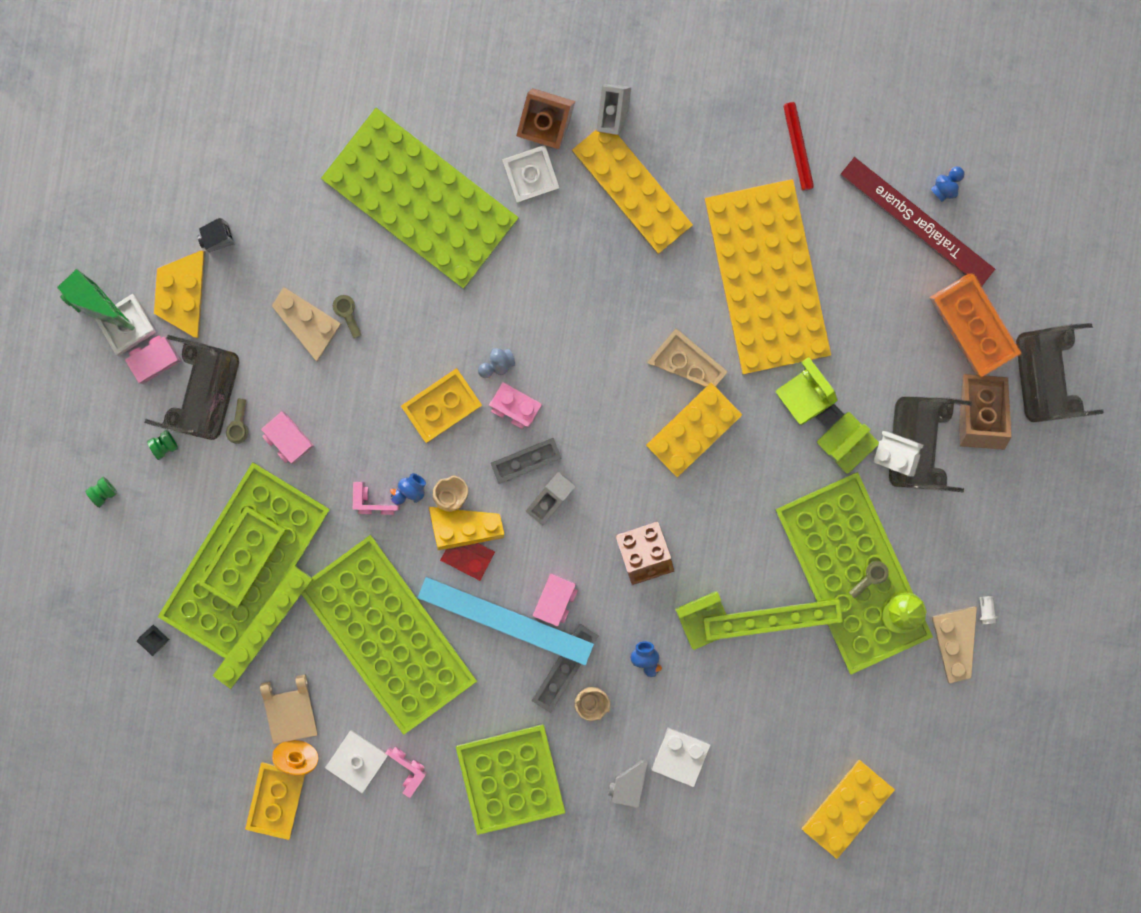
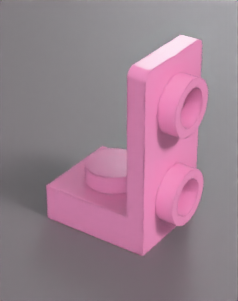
M353 482V509H358V514H372V510H381V515H394L395 510H400V506L364 505V500L368 501V487H365V482Z
M389 747L386 754L415 774L414 776L409 774L402 785L405 787L403 794L410 798L427 774L424 771L425 767L416 760L411 762L406 759V754L397 747L394 750Z

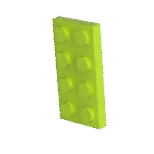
M246 506L200 580L199 585L238 608L286 530Z

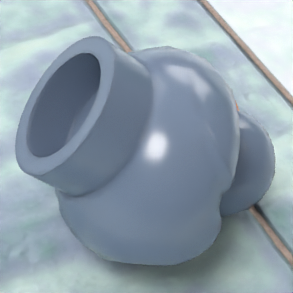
M493 348L490 352L491 364L487 362L480 364L478 373L483 378H490L493 372L498 375L506 374L510 367L515 366V359L511 350Z

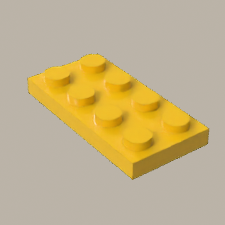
M711 382L654 436L646 446L678 477L743 414Z
M858 760L802 827V830L838 859L895 789L861 760Z

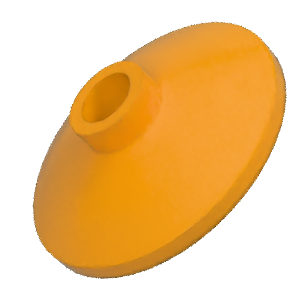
M291 740L280 743L274 749L272 760L275 767L282 773L290 776H302L315 769L318 763V754L310 744L300 740Z

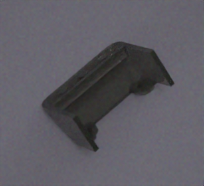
M1092 323L1072 324L1023 332L1017 337L1016 345L1021 352L1018 355L1024 411L1029 421L1042 422L1104 414L1103 409L1084 411V404L1079 396H1067L1062 351L1069 350L1074 346L1075 330L1093 328Z
M167 335L168 340L184 344L182 359L185 363L193 365L182 408H170L165 414L163 423L145 419L144 423L187 435L215 440L222 431L239 367V357L231 351Z
M900 397L897 400L894 410L893 434L923 445V448H920V458L914 476H908L889 468V481L893 486L964 493V488L947 486L946 472L941 468H934L938 423L950 421L953 416L954 405L972 406V401L935 397Z

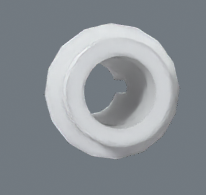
M994 596L979 597L982 615L980 620H982V624L996 623L998 616H995Z

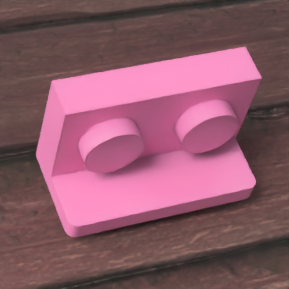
M502 382L489 406L493 407L492 413L501 418L504 415L512 418V424L523 429L524 426L530 427L542 404Z

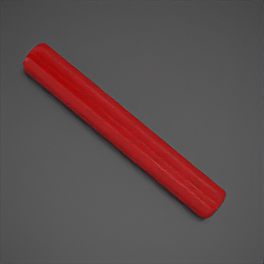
M789 102L784 104L783 108L801 189L807 191L814 188L796 103Z

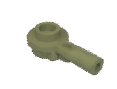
M348 295L336 297L333 301V311L336 315L344 317L353 339L361 336V332L352 314L355 310L354 300Z
M237 399L235 419L226 429L227 439L235 444L244 442L249 434L247 426L243 423L246 399Z
M879 561L870 563L866 568V577L849 591L855 599L872 583H883L889 574L887 566Z

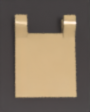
M306 674L297 676L295 679L298 689L295 691L273 695L271 682L261 683L260 691L264 700L273 744L318 735Z

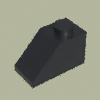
M222 218L215 219L199 228L200 235H197L200 247L205 248L208 252L235 245L229 224Z

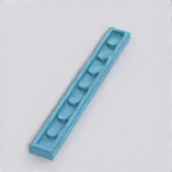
M425 577L418 598L583 665L587 664L594 646L591 642L428 577Z

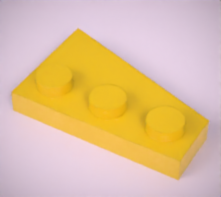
M429 506L437 550L504 538L500 514L458 509L455 511H445L438 507Z

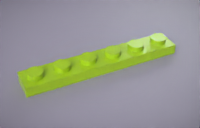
M294 565L215 671L213 677L229 689H232L313 578Z
M839 599L703 618L707 641L843 622Z

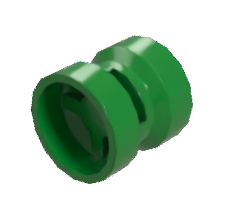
M168 430L163 431L159 437L151 438L147 441L151 452L157 460L164 458L166 453L174 452L178 449L175 439Z
M104 476L97 481L95 486H90L85 490L89 499L98 508L105 504L106 499L118 494L114 486Z

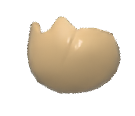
M455 475L447 479H440L433 488V501L438 508L445 511L460 509L468 497L467 484L463 479Z
M597 687L583 689L575 699L576 712L580 718L587 721L601 720L610 711V699L603 690Z

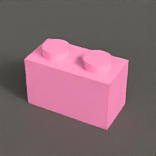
M157 336L148 342L149 346L143 349L141 347L134 349L129 353L130 357L125 359L138 383L144 384L182 361L167 337L161 338Z
M283 411L261 429L265 433L262 437L270 446L275 444L280 450L277 454L285 463L289 461L294 464L314 447L311 441Z
M550 573L533 616L555 626H558L560 622L564 623L569 613L566 610L568 601L573 602L578 591L574 588L576 583Z

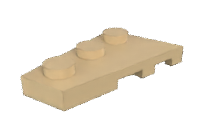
M283 287L272 307L318 362L341 326V323Z
M677 328L647 362L650 365L657 366L703 386H707L711 382L716 386L728 372Z
M976 606L932 617L949 684L971 678Z

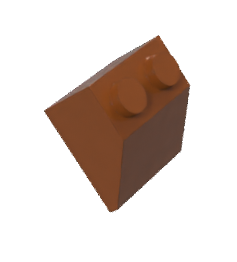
M532 88L527 93L516 136L560 149L571 120L575 101Z

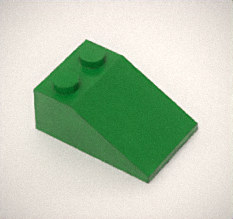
M78 269L73 271L57 286L58 290L62 293L60 298L69 307L72 306L78 313L83 311L88 316L131 331L135 329L134 325L103 290Z

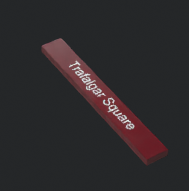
M855 156L840 174L842 178L964 275L974 274L981 287L996 270Z

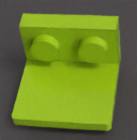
M809 357L802 361L804 371L776 390V394L799 425L805 424L838 401L834 389Z
M717 591L675 608L693 650L716 641L706 640L703 618L726 614Z

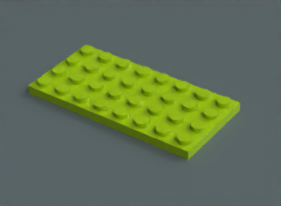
M377 107L321 177L325 183L462 289H465L519 219L518 216Z
M252 462L165 603L158 618L223 658H226L292 567L297 565L331 509ZM248 506L286 531L242 603L236 608L200 586L199 582L244 508Z
M858 472L775 509L816 601L840 600L843 622L827 624L850 675L933 638L926 620L921 627L907 633L890 631L883 622V611L889 601L898 594L905 592L913 594V591ZM875 561L884 563L888 568V578L881 584L872 583L854 599L849 591L866 577L867 566Z
M372 535L366 537L312 577L313 580L302 593L306 602L403 735L477 682V679Z

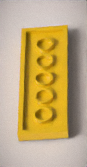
M596 129L572 149L575 156L657 254L661 253L693 226L619 135L598 132Z

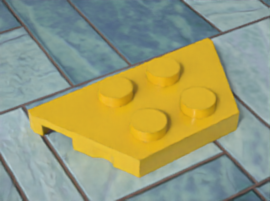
M205 251L195 252L157 268L154 314L195 338H199Z

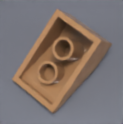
M963 374L959 419L960 446L1005 450L1012 437L1008 377H980L978 375Z

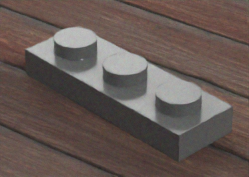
M551 438L490 464L498 484L562 458L554 438Z

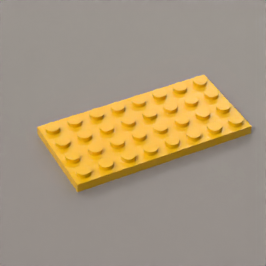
M793 179L704 198L742 375L800 363L808 357L814 360L831 356Z

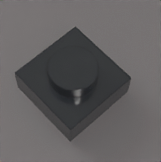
M833 404L814 418L828 431L844 416V413Z
M153 624L136 642L153 657L170 639Z

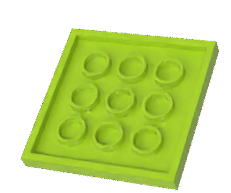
M544 724L456 745L477 835L566 813Z

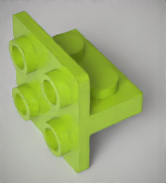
M850 412L844 414L838 422L817 440V444L846 474H849L879 445V442L869 432L870 428L865 423L861 424Z

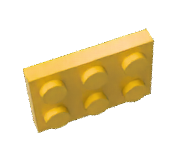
M457 368L401 405L426 444L482 406Z
M262 762L245 830L290 840L305 775L290 776L279 771L275 765Z

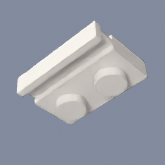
M883 431V438L879 442L873 462L905 475L914 476L920 458V448H923V445Z

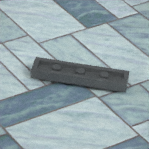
M579 624L573 636L593 644L599 637L598 634L582 624ZM560 655L533 697L532 702L551 713L578 671L581 663Z

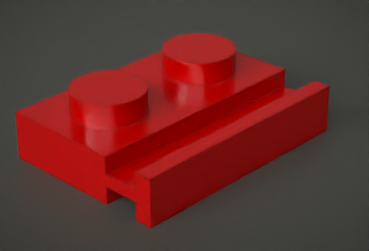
M480 543L446 549L440 561L481 581L495 551Z

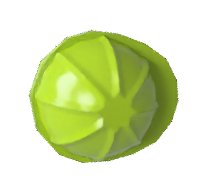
M906 592L898 594L886 605L883 611V622L890 631L895 633L914 631L921 627L926 619L927 610L925 604L915 594Z

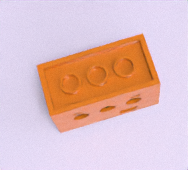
M974 274L963 276L929 297L976 375L983 377L1021 354Z

